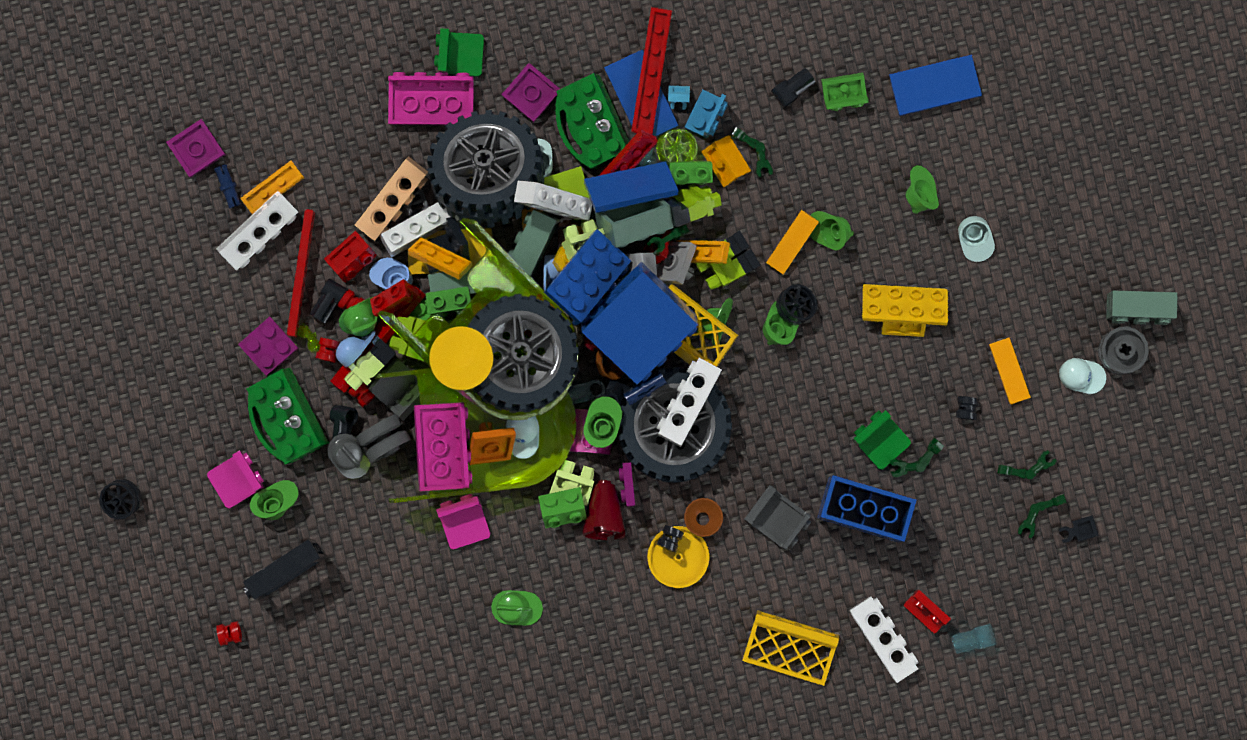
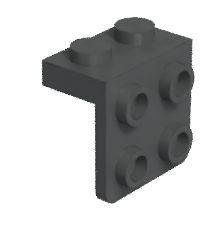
M394 359L369 387V391L397 414L402 421L414 410V405H419L432 391L429 386L399 359Z

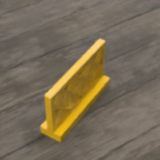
M671 284L669 288L683 302L685 301L687 306H692L695 309L699 332L694 333L692 336L699 335L701 347L695 348L691 345L690 337L686 336V340L683 339L681 341L682 345L674 353L689 365H691L692 361L697 362L701 358L718 367L739 335L675 285ZM701 319L710 320L713 330L703 332ZM718 332H725L731 337L726 344L719 343ZM713 333L715 345L706 346L704 334ZM716 348L717 358L714 362L708 358L706 349Z
M757 610L742 661L824 686L838 645L839 635ZM757 626L766 628L770 636L759 641L755 634ZM781 633L786 634L790 642L779 647L774 637ZM753 639H755L757 643L752 645ZM772 639L777 649L766 654L761 644ZM805 640L811 648L800 653L795 643ZM792 645L797 656L786 660L781 650ZM759 646L764 656L757 660L748 657L750 649ZM821 646L831 648L829 656L820 660L815 649ZM813 651L818 662L807 667L802 656ZM779 652L784 662L777 666L771 664L768 657ZM800 658L804 669L798 672L792 671L788 663ZM820 664L824 671L822 679L813 677L809 669Z

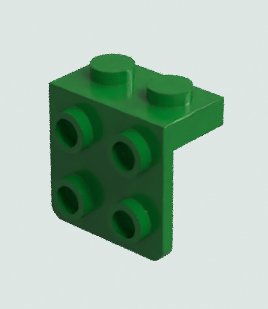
M440 28V34H436V47H439V55H435L434 68H438V72L448 73V75L469 73V76L479 77L482 74L483 35L453 33L449 29Z
M886 410L883 413L877 411L870 418L872 422L867 427L864 425L860 426L854 432L856 437L852 439L878 469H884L890 464L891 460L899 456L911 444L910 439L890 418L891 415Z

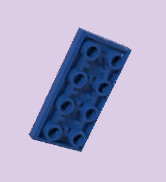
M643 50L604 67L631 126L633 124L641 74ZM661 88L659 90L652 134L656 137L679 126Z
M972 55L889 74L899 116L982 96Z
M666 161L584 179V185L595 213L678 195V188Z

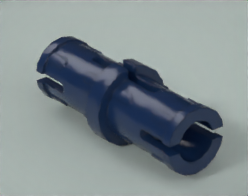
M227 164L222 165L221 168L220 166L215 168L214 170L221 185L219 188L225 195L228 208L231 209L234 206L241 205L242 203L235 189L236 183L232 181Z
M659 372L645 382H639L640 385L623 395L631 406L645 396H651L652 392L666 385L667 382Z

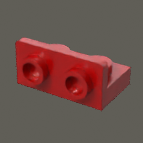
M354 231L327 255L324 260L347 283L361 269L370 264L377 254Z
M404 279L370 299L373 315L377 317L383 314L388 317L420 297L419 290Z
M916 590L904 603V607L933 633H936L951 620L947 614L920 590Z

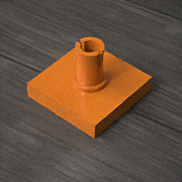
M485 422L480 424V432L472 433L469 447L471 462H468L469 465L511 460L516 437L515 429L493 430L492 423L487 422L488 428Z

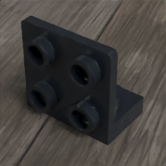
M455 217L446 218L447 227L444 228L445 234L427 240L470 261L468 242ZM425 263L429 273L440 271Z

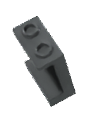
M769 485L744 520L786 550L788 547L792 549L799 540L796 537L799 531L802 530L804 532L810 525L811 521L809 518L811 515Z

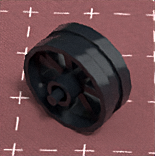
M793 284L782 291L777 297V312L785 322L792 325H801L814 316L817 310L816 297L808 287L801 284ZM790 291L795 292V298L792 296ZM785 297H787L790 302H785ZM802 311L808 313L806 318H804Z
M116 479L106 485L101 491L99 498L100 506L109 517L116 520L125 519L135 513L140 507L141 494L133 482L126 479ZM116 485L117 493L110 489V487ZM108 494L113 497L112 500L108 499ZM126 503L133 504L131 511ZM120 506H122L125 513L119 512Z

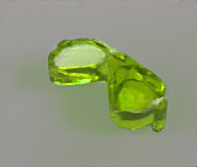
M305 324L300 325L297 335L308 339V350H319L320 345L318 344L319 341L315 338L316 333H312Z

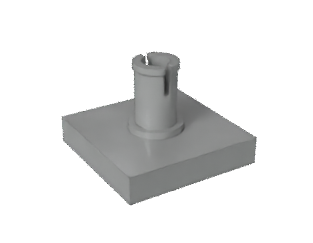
M669 242L667 258L656 264L657 277L664 284L683 285L685 280H689L693 276L691 273H694V269L690 267L697 246L692 242Z

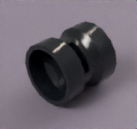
M958 396L957 403L959 404V409L956 411V418L977 420L976 407L979 405V399Z
M665 525L663 528L664 534L662 538H659L657 545L676 553L678 542L683 538L684 532Z

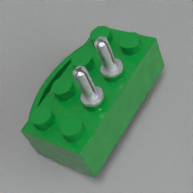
M593 73L556 91L555 113L560 136L568 150L590 169H598L611 163L629 143V140L600 75ZM562 110L566 113L567 124L573 139L582 149V154L580 155L572 147L566 136L562 122Z
M291 368L281 369L247 388L248 411L254 432L263 446L272 455L283 461L285 465L294 463L329 444ZM256 409H257V411H258V413H259V416H260V419H261V423H262V425H263V427H264L266 433L268 434V436H269V437L271 438V440L273 441L275 447H274V446L268 441V439L265 437V435H264V433H263V431H262V429H261V427H260V425H259V421H258V418H257Z

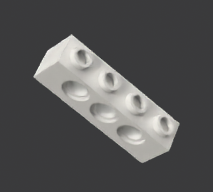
M517 182L514 202L569 219L589 221L592 210V203L589 198L538 182Z
M277 191L216 249L235 270L242 269L250 262L249 258L253 254H259L265 248V243L270 238L273 240L281 233L280 229L285 224L289 225L296 219L298 211ZM272 213H279L277 221H269ZM262 227L264 229L263 234L259 237L254 236V230ZM242 242L248 243V248L245 251L238 250V246Z
M439 202L382 233L381 241L392 258L410 248L420 237L425 239L447 227L446 218L450 216L447 213V209H442Z
M701 358L697 362L692 361L687 370L690 373L687 381L682 380L677 389L680 392L677 400L672 398L667 407L670 413L666 419L662 417L656 428L660 430L658 436L679 447L682 446L722 369ZM695 377H700L704 380V386L696 388L693 386L692 380ZM685 396L692 397L694 400L693 406L685 407L682 404V398ZM681 415L684 423L681 426H675L672 423L673 416Z
M868 597L850 609L849 612L893 680L898 683L918 670L916 664L919 662L912 652L908 654L904 648L907 643L901 634L897 636L893 631L895 625L890 617L887 616L885 618L881 610L884 608L877 598L873 600L872 597ZM872 614H876L879 617V623L874 627L868 624V617ZM884 632L889 633L891 636V641L886 645H883L879 640L880 635ZM896 650L901 651L903 655L902 660L898 663L893 662L891 659V654Z

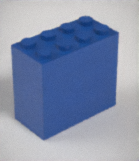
M640 262L604 298L599 307L594 308L590 312L591 317L586 323H581L582 333L636 384L641 380L643 382L651 376V371L656 366L660 367L667 360L666 356L671 351H677L682 345L681 341L686 336L691 337L698 329L696 313L643 262Z
M832 475L828 478L817 519L898 543L905 542L917 500Z

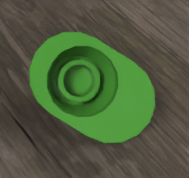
M917 165L913 167L910 171L911 185L905 194L913 213L916 214L927 209H937L939 201L933 176L922 166Z
M822 211L811 214L819 223L810 236L821 245L833 250H840L850 237L854 235L850 224L843 217L833 216Z
M373 297L349 307L341 314L339 326L342 331L363 337L369 335L374 330L376 324L384 315L381 314L377 317L373 315L370 299Z
M728 298L721 308H710L707 311L723 324H726L732 309L733 300ZM701 319L703 332L713 330L710 320ZM718 332L719 343L723 332ZM713 333L704 334V338L712 340V344L715 345Z
M774 302L763 325V334L768 340L767 344L788 345L793 341L799 325L785 322L778 314L776 302Z
M604 396L597 398L592 402L588 410L583 433L588 443L594 447L603 448L609 446L614 442L622 420V409L615 399Z
M289 480L276 482L257 492L252 497L250 502L251 511L255 516L267 520L281 518L286 510L296 502L299 494L298 487Z
M502 591L495 596L491 605L495 619L500 623L508 625H532L539 620L543 611L542 602L539 597L527 591Z

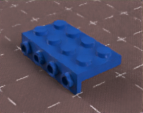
M596 229L544 293L573 319V325L584 324L591 317L590 311L593 308L599 307L604 301L603 295L614 289L616 279L623 277L629 270L627 266L631 260L619 248H615L611 241Z

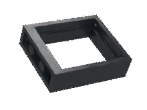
M308 539L244 580L245 587H243V590L249 599L262 600L324 560L326 556L315 540Z

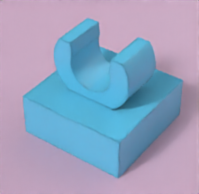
M669 85L668 101L671 102V109H674L676 102H681L682 108L686 109L687 102L690 99V86Z

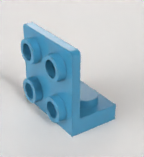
M702 89L684 129L706 139L709 134L713 136L719 123L717 118L718 116H723L728 106V102L725 101L726 95L722 94L721 97H718Z

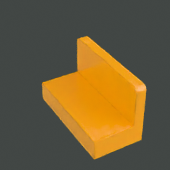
M729 135L713 142L701 151L706 160L712 162V169L723 187L728 186L737 178L751 171Z

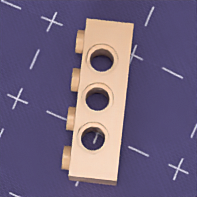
M408 156L355 226L374 241L378 237L381 238V234L389 230L387 225L390 221L395 222L402 214L400 208L404 204L408 206L415 197L412 194L417 187L421 189L428 179L425 176L428 174V171ZM401 179H409L411 188H404L401 185ZM389 195H395L398 198L397 205L389 203ZM376 212H383L386 216L385 221H378L375 216Z

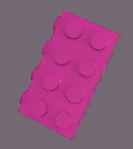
M394 72L393 76H388L389 125H447L449 122L454 125L458 122L457 117L463 115L464 118L472 116L471 112H474V78L469 76V73H457L456 76H448V73L439 72L435 73V76H427V73L416 72L414 76H406L404 72Z
M464 402L414 405L419 491L469 488V484H472V472L468 471V462H471V452L467 449V441L470 439V434L465 420L468 419V408L464 407Z

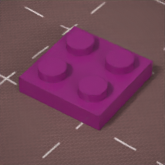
M528 63L501 95L534 123L557 97L556 91L560 90V88Z
M202 119L166 142L190 178L226 155Z
M270 316L238 344L266 376L272 373L298 349Z
M631 462L622 463L623 468H619L620 482L624 481L625 489L621 490L622 503H626L627 507L635 506Z

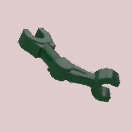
M735 128L730 137L748 144L757 153L758 161L756 162L755 170L757 178L761 177V168L767 169L768 176L772 175L773 169L769 161L766 160L764 143L750 138L745 132Z
M685 224L680 228H675L662 239L653 237L647 245L655 243L658 249L653 254L658 255L664 250L665 243L672 239L677 241L690 231Z
M933 438L928 445V450L919 458V461L907 463L898 459L891 460L890 464L892 466L898 465L899 468L896 471H890V474L893 477H900L907 474L908 471L923 472L933 455L938 454L944 445L936 438Z
M1046 450L1040 454L1036 460L1037 463L1028 470L998 465L997 474L1033 479L1042 469L1045 470L1055 465L1057 460L1052 459L1049 463L1046 462L1045 456L1050 453Z
M1064 494L1051 498L1048 501L1032 504L1027 519L1018 528V534L1021 535L1024 528H1029L1030 534L1028 538H1032L1035 533L1034 522L1039 511L1067 503Z

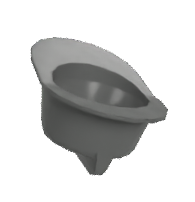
M346 433L339 434L330 441L327 449L328 457L341 474L350 479L360 478L366 474L371 465L365 455L367 450L360 446L354 436Z

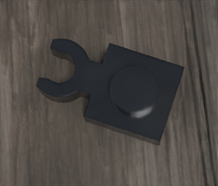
M1093 515L1071 521L1072 528L1064 526L1058 529V532L1067 531L1068 537L1061 540L1062 543L1071 541L1074 536H1076L1077 542L1099 536Z

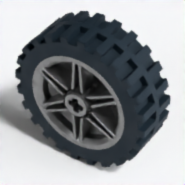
M485 110V114L481 115L474 111L471 112V117L464 118L463 115L457 117V123L453 125L449 122L445 126L446 132L444 134L439 132L436 135L437 144H431V156L427 157L428 175L435 198L438 199L440 207L442 209L446 208L448 215L452 218L457 215L460 223L466 224L467 221H471L473 227H480L481 223H487L488 227H495V222L502 221L504 225L509 223L508 219L513 216L518 219L522 216L521 211L524 208L529 211L532 207L514 202L517 182L528 181L544 184L543 175H545V167L540 144H538L535 133L531 134L530 127L526 123L521 126L518 117L507 118L506 112L502 111L499 112V115H494L492 110ZM510 169V172L507 174L504 170Z
M515 294L511 297H500L481 309L468 325L469 328H473L485 336L493 352V365L489 375L481 384L471 390L474 394L477 393L484 403L495 406L497 410L501 411L503 409L509 411V413H527L543 408L560 396L574 377L573 374L578 364L576 361L579 348L576 347L575 340L577 337L570 328L571 323L568 319L565 320L559 308H553L547 300L541 301L536 299L537 296L530 295L527 297L522 296V294ZM530 330L532 332V336L530 338H526L524 336V331ZM504 332L510 333L509 340L503 339L502 335ZM540 347L544 348L545 353L542 356L538 355L536 352L537 349ZM522 348L524 349L523 353H525V356L522 355L518 358L516 356L517 353L514 351ZM495 352L501 353L502 357L500 360L494 358ZM530 367L536 369L535 375H530L528 373V369ZM507 370H513L514 376L508 377L506 374Z
M679 367L661 368L652 372L648 379L660 372L667 384L652 392L651 396H645L631 406L624 397L620 405L622 420L618 430V437L626 457L640 472L662 482L679 483L693 480L710 471L725 453L732 430L730 408L724 394L714 384L692 427L698 426L699 432L693 434L690 429L684 440V449H678L675 444L664 439L662 445L656 443V438L660 437L658 436L660 430L656 428L662 417L666 419L670 413L664 407V402L667 400L671 401L672 398L677 400L680 394L677 389L681 381H687L690 375L687 372L688 369ZM695 377L692 380V384L696 388H701L704 386V380L700 377ZM634 383L630 390H632L640 384ZM685 396L682 398V404L685 407L687 405L693 406L694 400L690 396ZM675 415L672 417L673 421H680V423L678 424L679 426H681L684 423V419L681 415ZM650 417H657L658 422L651 424L649 421Z

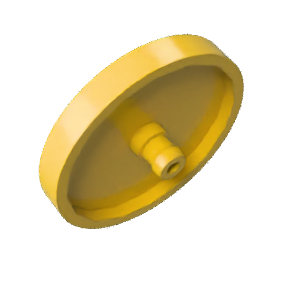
M463 326L453 327L441 333L433 342L429 353L430 368L435 378L444 386L454 390H468L481 384L489 375L493 365L492 348L485 336L479 331Z
M674 526L673 528L684 532L683 538L678 542L677 552H671L657 545L659 538H662L664 534L661 531L654 537L649 546L647 555L648 565L654 577L662 584L673 588H684L693 585L705 574L709 564V550L702 537L692 534L687 527Z

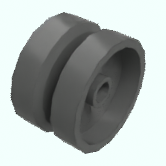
M1118 327L1105 334L1098 347V358L1102 366L1110 373L1117 375L1130 374L1141 368L1146 362L1149 353L1148 343L1144 335L1131 327ZM1124 348L1126 353L1120 354L1119 349Z
M397 414L378 422L356 437L361 447H367L375 443L365 454L370 463L394 454L411 441L407 431H399L392 434L402 424Z

